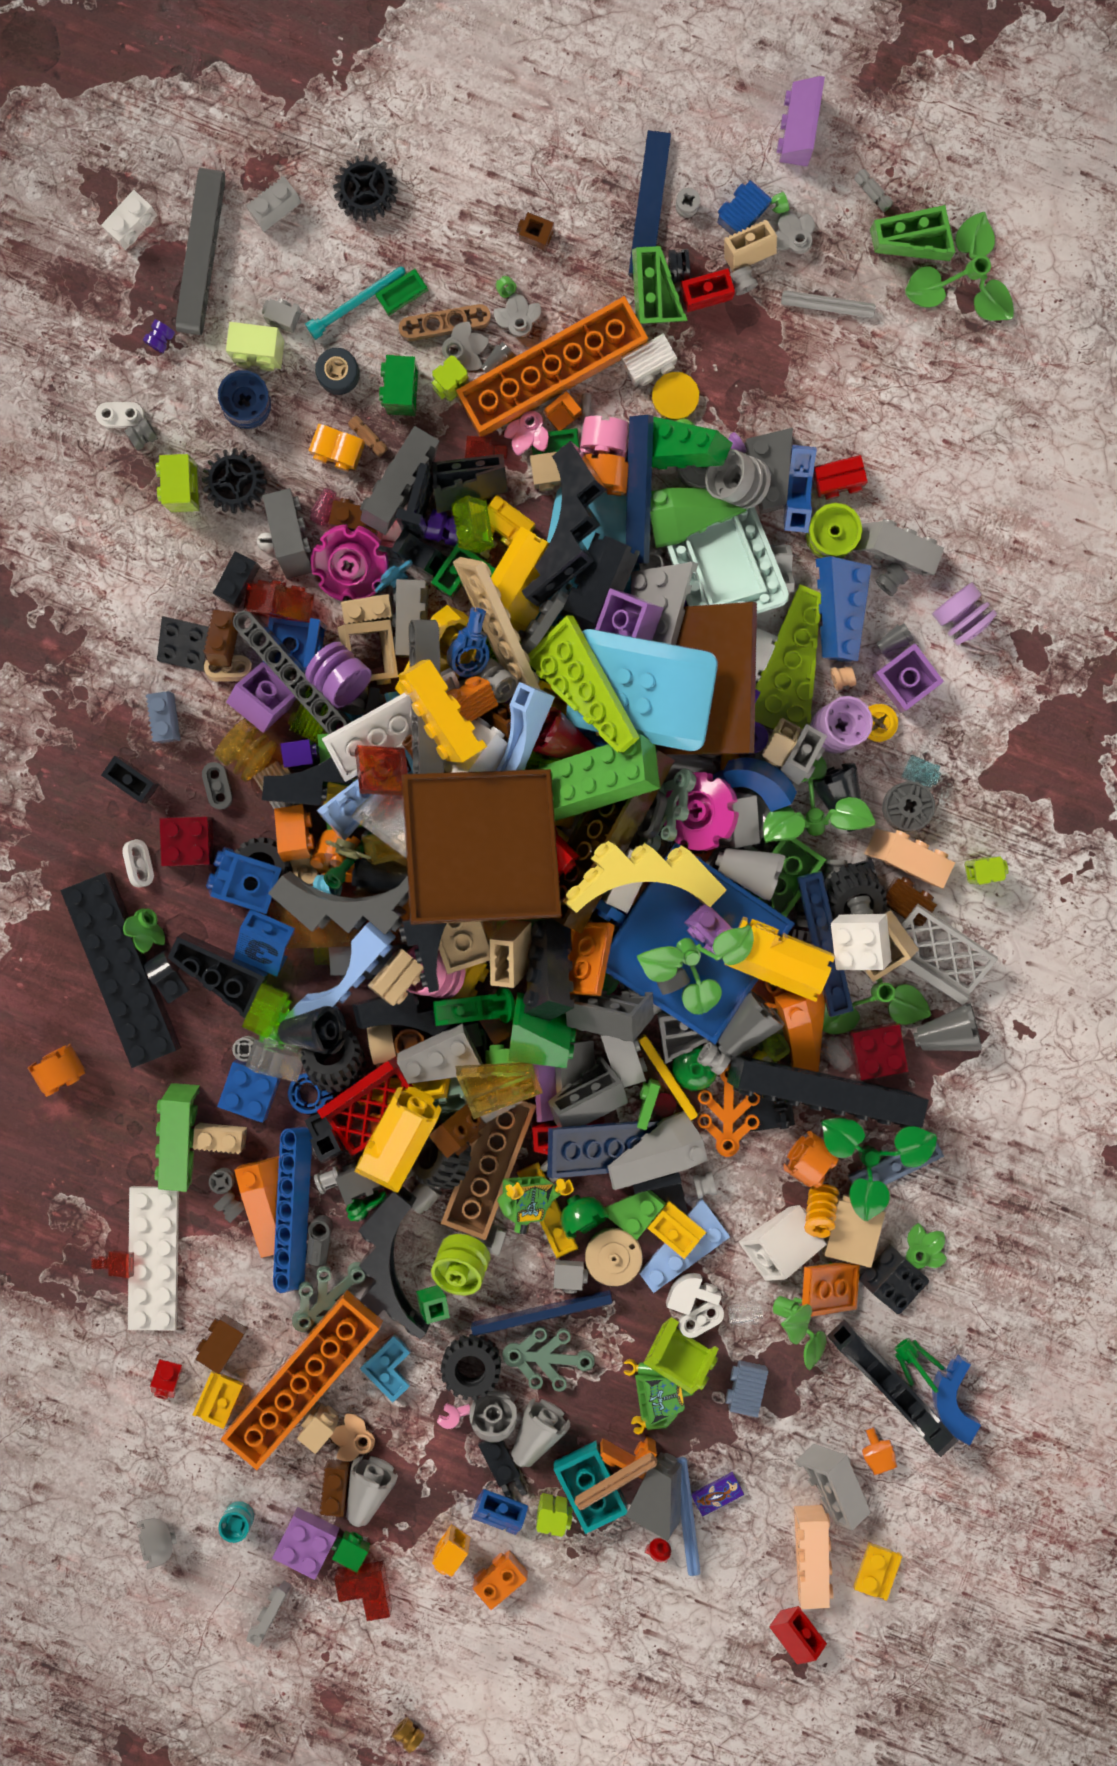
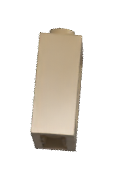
M390 620L339 626V640L349 651H351L349 635L379 632L385 673L373 674L370 681H376L377 685L390 684L391 679L398 677Z

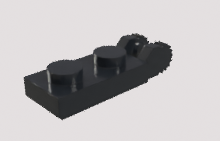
M485 1440L479 1442L478 1446L498 1486L502 1488L505 1497L514 1500V1495L507 1484L513 1480L522 1496L528 1494L521 1479V1473L513 1461V1457L504 1440L500 1442H488Z

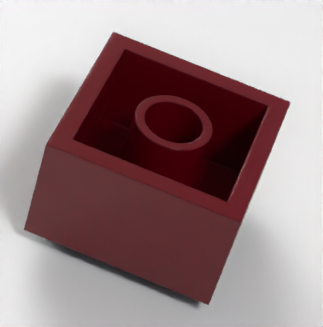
M213 817L159 818L161 866L214 865Z
M892 1022L849 1031L856 1074L860 1080L909 1072L900 1024Z

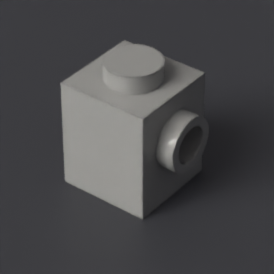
M555 1260L553 1288L563 1289L565 1293H577V1290H582V1284L587 1283L588 1269H584V1262Z

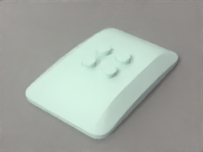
M755 507L746 509L747 511L725 522H716L708 526L706 531L702 533L696 532L688 536L687 540L682 543L666 546L673 565L688 562L698 563L697 570L693 572L690 585H692L690 595L687 594L686 596L688 606L756 602L758 614L781 607L788 601V589Z

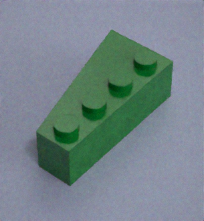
M654 417L652 468L662 470L674 466L678 468H686L690 465H695L696 467L723 466L733 443L714 429Z

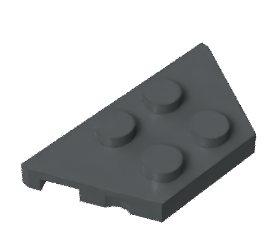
M570 581L558 590L551 600L547 599L538 610L541 612L537 620L532 619L525 629V632L528 634L520 645L527 654L539 644L564 607L570 593L569 590L573 585Z

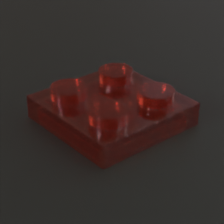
M357 745L355 757L360 794L402 796L401 776L402 774H408L405 748Z

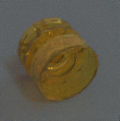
M246 718L239 721L228 732L214 752V757L225 766H229L237 761L233 772L238 775L243 771L241 779L244 782L250 781L253 776L258 775L267 766L278 747L274 740L267 743L269 736L266 734L254 739L258 733V728Z

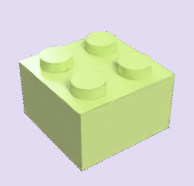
M229 322L226 352L238 367L251 368V365L260 366V369L265 371H274V368L281 369L285 340L276 327Z

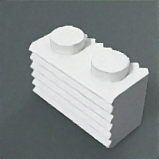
M664 333L621 357V363L633 385L637 386L640 384L642 387L651 383L655 375L659 373L664 375L671 372L677 362V356Z

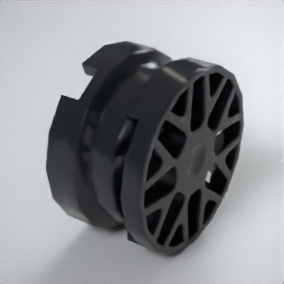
M675 249L668 251V268L674 285L677 282L690 279L688 249H682L681 252H676Z

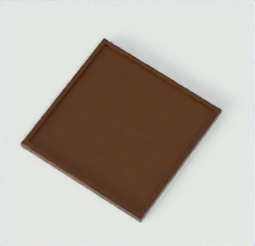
M742 602L683 607L685 614L676 645L713 653L718 661L704 745L696 751H687L656 744L655 748L665 755L754 753L757 603Z
M551 769L402 774L411 925L560 918L562 916Z

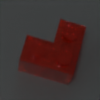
M258 580L257 584H247L243 611H248L261 617H277L310 623L314 594L305 592L306 588L292 585L291 588H288L286 583L282 581L272 580V582Z
M384 1560L361 1564L357 1573L347 1567L337 1569L334 1580L339 1602L362 1598L366 1621L389 1618L391 1616L393 1605Z

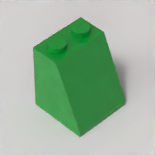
M517 992L508 1061L567 1068L568 1059H573L575 1045L570 1044V1042L575 1043L576 1028L567 1026L566 1014H562L550 1021L524 1014L525 1004L523 1003V998L525 994Z

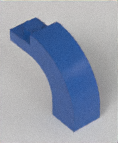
M792 445L787 504L784 507V531L809 533L812 513L811 489L817 452L816 447Z
M737 758L729 760L724 770L718 771L713 775V781L716 778L724 779L732 788L746 787L754 790L763 798L771 812L791 805L797 794L792 782L781 770L759 759Z
M958 1354L955 1359L949 1362L947 1374L939 1370L937 1371L933 1383L938 1388V1393L932 1390V1398L940 1420L957 1439L970 1446L981 1424L977 1418L961 1410L957 1404V1390L971 1366L966 1358Z

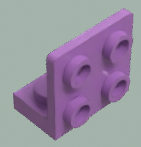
M703 903L684 922L689 927L686 931L695 940L704 942L706 945L703 948L714 953L713 943L716 937L724 931L733 929L712 907H708Z

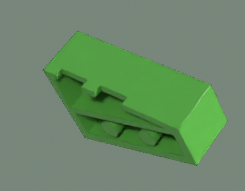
M946 205L874 220L870 228L875 253L950 261L955 254Z

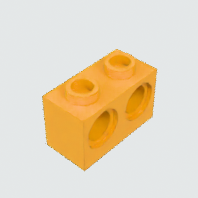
M451 1524L435 1546L432 1561L434 1568L442 1575L447 1574L452 1577L469 1553L471 1537Z

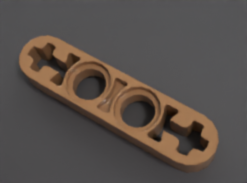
M476 304L409 316L400 321L399 332L406 341L450 335L454 328L450 324V319L453 315H460L463 317V322H467L465 313H469L470 317H475L478 311H482V314L487 316L483 317L482 322H479L478 318L470 319L471 331L483 329L489 325L491 313L487 306ZM430 319H436L440 322L437 330L430 331L426 327ZM419 321H422L424 333H421L420 328L413 329V334L408 335L407 331H403L407 328V324H411L414 328L420 327Z

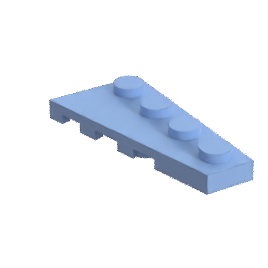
M394 754L378 763L317 811L336 834L343 840H346L400 781L402 774H406L409 771V768L400 756Z
M700 1198L687 1216L707 1233L700 1239L688 1256L683 1259L664 1243L640 1270L639 1274L653 1293L730 1238V1235L703 1198Z

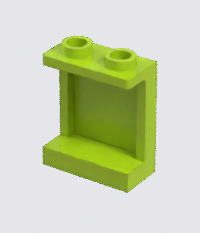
M670 1317L662 1324L644 1364L685 1391L693 1394L698 1389L702 1390L708 1382L709 1377L706 1375L709 1369H713L718 1360L716 1354L719 1348L714 1346L708 1349L693 1338L684 1336L677 1329L679 1322Z

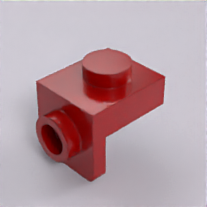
M159 1359L150 1385L151 1392L154 1393L155 1397L167 1400L168 1397H175V1389L182 1370L181 1364Z

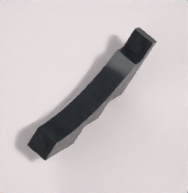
M569 441L552 456L557 465L562 485L559 520L546 551L535 565L540 576L522 590L525 598L537 607L594 561L582 540L597 529L600 523L588 505L607 489L584 453L572 441Z

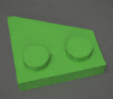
M649 1078L648 1083L643 1082L639 1094L642 1103L637 1128L647 1130L660 1089L658 1080Z
M649 1190L623 1198L614 1204L605 1206V1209L611 1221L637 1240L665 1206L666 1202Z

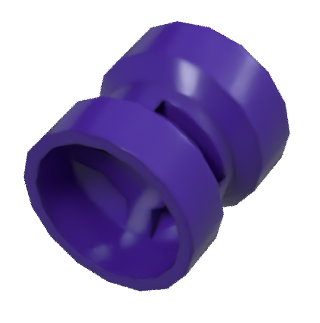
M155 319L151 325L153 331L144 336L143 342L163 354L167 348L166 340L172 339L175 332L167 325Z

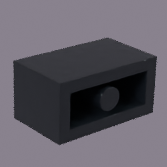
M234 551L213 594L239 608L261 566L250 558Z
M118 756L112 758L101 774L102 777L132 798L147 804L160 785Z

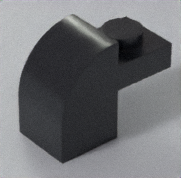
M404 529L391 549L403 561L411 560V566L433 578L447 560V557L437 549L423 543Z
M167 949L144 963V968L152 984L157 986L169 1004L190 991V989L178 972L180 967L168 959L170 952Z
M317 1113L304 1120L313 1138L310 1142L320 1162L324 1163L346 1151L344 1144L326 1117L322 1119Z

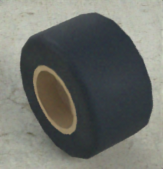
M343 348L325 350L318 357L315 364V373L320 385L331 394L343 395L351 392L360 379V369L355 357Z

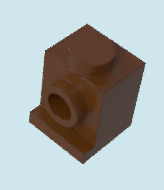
M527 212L525 219H520L516 230L519 233V241L546 252L555 230L554 222ZM535 230L539 232V235L535 236L530 233Z

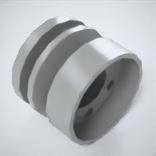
M730 449L723 466H708L705 476L707 491L712 497L744 509L753 508L762 502L768 493L771 481L769 467L764 461L734 449Z

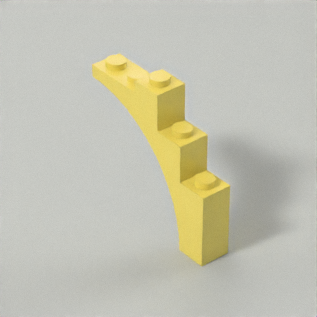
M607 841L597 847L594 852L595 855L591 858L597 866L588 870L583 877L584 880L567 892L563 902L577 913L595 897L618 886L637 882H660L680 887L693 894L701 903L711 907L726 889L688 849L682 846L672 850L665 861L652 847L644 843L642 846H638L632 852V857L628 859L616 845Z

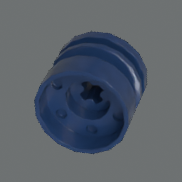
M237 370L228 374L221 381L218 388V401L225 418L231 425L240 429L251 430L261 426L268 419L271 412V399L265 382L258 374L248 370ZM242 400L249 401L250 406L242 405Z

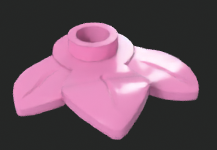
M528 411L522 415L521 419L512 421L506 427L504 437L512 439L513 450L519 456L532 445L539 451L544 452L548 445L549 433L543 427L542 416L536 411ZM531 419H534L533 424L527 425Z

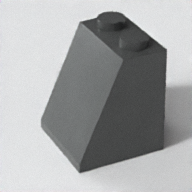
M661 1452L656 1458L657 1465L647 1472L626 1517L668 1541L680 1523L682 1464L677 1462L673 1455Z

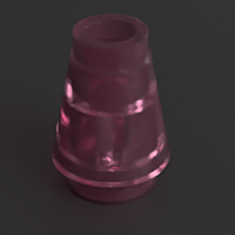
M328 488L323 489L310 510L311 521L322 526L328 525L333 500H336L337 493Z

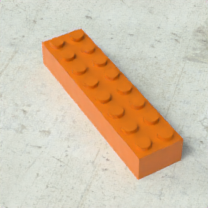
M623 296L456 390V394L481 439L522 416L524 413L533 410L619 362L622 356L647 343L648 337L626 297Z
M346 1290L226 1429L220 1440L254 1469L258 1470L377 1333L383 1320Z

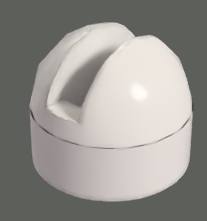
M265 532L260 534L257 539L258 547L263 552H272L274 550L273 541L272 543H261V539H272L271 533Z

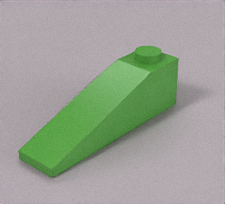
M666 488L651 491L650 520L655 546L658 548L682 543L687 540L688 536L696 532L702 533L707 530L708 526L716 522H725L747 510L712 497L707 488Z

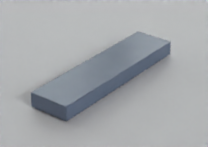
M936 1142L932 1156L927 1162L918 1167L904 1166L900 1155L886 1156L880 1159L878 1165L872 1167L873 1181H881L887 1185L943 1158L944 1155ZM866 1167L847 1175L851 1185L859 1178L868 1181Z

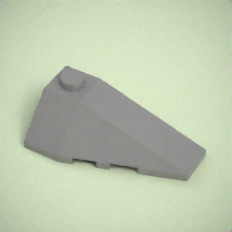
M681 1111L662 1119L651 1133H646L641 1137V1141L632 1149H627L608 1166L612 1188L617 1190L683 1171L708 1160L703 1138L686 1113Z

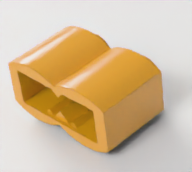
M318 424L309 452L314 455V460L324 464L327 461L336 463V468L349 472V469L356 470L365 442L363 439Z

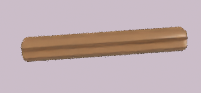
M648 1453L575 1497L574 1502L576 1506L583 1510L657 1465L656 1457L652 1453Z

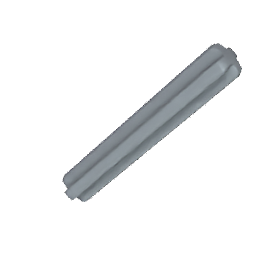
M784 290L781 297V304L867 318H873L876 310V305L873 303Z

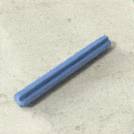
M680 1457L676 1459L677 1462L682 1464L681 1523L687 1572L689 1576H697L701 1571L687 1459Z

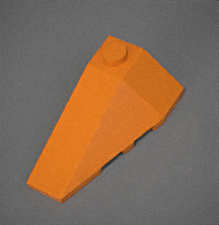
M790 991L774 996L778 1015L785 1023L782 1030L792 1067L818 1072L825 1013L823 991L820 995L817 994L818 999L816 1002Z
M279 1156L239 1165L235 1169L241 1198L261 1258L274 1255Z

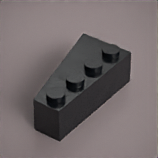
M542 918L535 922L531 928L532 943L528 953L530 962L526 973L527 989L523 1003L525 1004L524 1014L550 1021L574 1009V1000L570 999V992L574 990L573 981H569V973L573 969V964L568 959V955L572 951L571 928L562 925L553 918Z
M185 932L177 936L168 956L169 960L191 977H195L207 990L214 992L225 1004L238 1011L239 1015L244 1019H247L252 1014L269 976V973L234 958L233 954Z

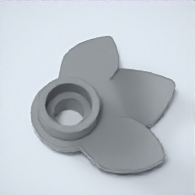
M781 213L778 219L780 230L775 232L777 235L776 248L779 250L791 249L797 254L806 253L811 248L813 242L811 236L815 229L813 218L809 214H805L799 219L792 213ZM804 239L802 242H797L796 240Z
M514 293L509 297L506 308L494 309L493 314L499 327L509 329L514 337L523 339L532 331V325L540 319L541 307L539 303L528 305L524 296Z
M462 322L453 328L451 337L444 341L442 353L446 359L451 355L455 356L466 370H478L481 368L482 362L477 354L486 348L489 340L482 334L471 333L470 322ZM453 344L457 345L459 349L455 354L449 350V347Z

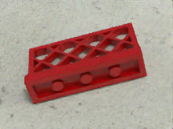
M397 1056L385 1062L317 1110L322 1119L326 1117L351 1156H354L366 1147L369 1139L366 1141V1137H371L373 1134L367 1132L368 1122H380L389 1105L387 1103L389 1092H396V1088L390 1087L391 1077L397 1074L401 1080L402 1091H405L408 1087H414L412 1083H407L397 1064ZM373 1089L384 1090L383 1102L372 1100ZM356 1101L366 1103L365 1115L354 1112ZM371 1104L382 1107L380 1118L369 1116ZM339 1113L348 1115L347 1127L341 1126L335 1116ZM353 1117L364 1119L362 1130L352 1128ZM351 1133L362 1135L361 1144L357 1148L350 1141Z

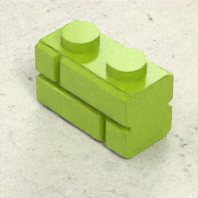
M452 355L443 362V366L439 365L432 371L434 380L431 382L437 396L441 400L446 398L450 402L457 397L456 390L469 383L467 370Z
M1001 856L968 860L964 864L967 882L973 885L1003 881L1006 878V874L1009 873L1007 861L1003 860Z
M546 1493L540 1495L536 1520L537 1532L544 1534L551 1532V1535L563 1537L565 1530H570L573 1515L572 1507L568 1506L566 1497L556 1496L554 1498L553 1495Z

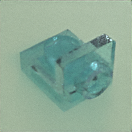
M910 755L901 777L912 782H919L927 788H931L940 779L941 772H939L941 766Z

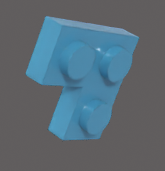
M396 1334L360 1367V1370L392 1403L410 1387V1383L395 1367L411 1353V1350Z

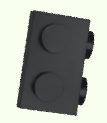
M679 1172L633 1185L635 1194L651 1190L666 1204L670 1201L686 1215L688 1214Z
M890 1244L872 1263V1267H868L859 1277V1281L896 1314L902 1313L929 1283V1279Z

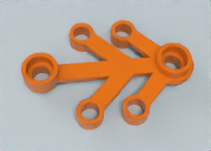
M731 1063L720 1074V1078L724 1081V1108L712 1098L709 1090L704 1089L698 1093L699 1102L707 1105L723 1122V1133L712 1123V1119L707 1113L700 1114L697 1118V1123L716 1139V1149L719 1154L725 1157L735 1155L739 1150V1140L750 1130L756 1129L760 1123L756 1115L750 1114L745 1118V1123L733 1132V1123L748 1108L757 1105L760 1102V1096L754 1093L757 1096V1100L749 1102V1096L745 1095V1099L733 1109L734 1090L733 1086L727 1082L728 1078L725 1077V1072L730 1070ZM708 1093L709 1099L702 1101L700 1098L701 1094ZM707 1117L709 1122L706 1125H702L700 1119ZM750 1118L756 1119V1124L754 1126L748 1125V1120ZM730 1141L732 1147L725 1149L723 1147L724 1142Z

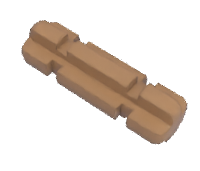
M354 416L348 422L349 427L354 432L357 431V435L364 440L369 448H373V452L378 457L386 453L388 450L387 446L382 441H379V438L366 424L363 425V421L358 416Z

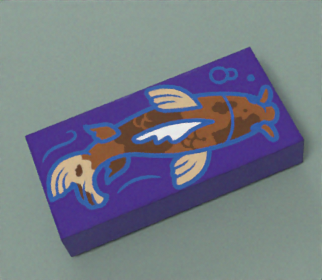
M733 1471L691 1493L702 1517L744 1495Z

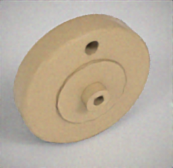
M621 1228L603 1229L596 1233L587 1245L585 1252L586 1266L591 1276L601 1284L607 1286L624 1285L633 1280L640 1271L642 1265L640 1244L631 1234L623 1231Z

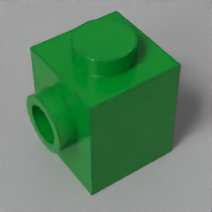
M435 1285L416 1291L420 1313L427 1324L450 1318L446 1295L441 1287Z
M345 1531L342 1538L337 1536L331 1548L334 1550L332 1560L357 1573L369 1551L370 1543L363 1540V1537L356 1532L350 1533Z

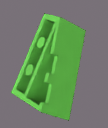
M661 246L632 249L635 315L640 324L688 321L679 301V295L672 282Z

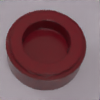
M666 1092L659 1093L653 1108L654 1112L661 1117L672 1115L676 1109L674 1097Z

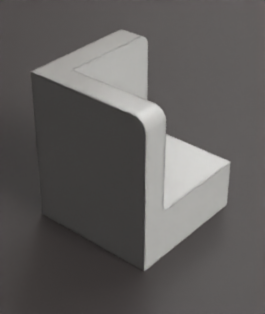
M491 1225L486 1240L478 1237L475 1238L485 1244L490 1253L499 1256L508 1229Z

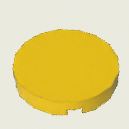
M683 372L664 374L656 381L652 390L654 409L661 417L672 421L688 418L695 411L699 403V390L696 382Z

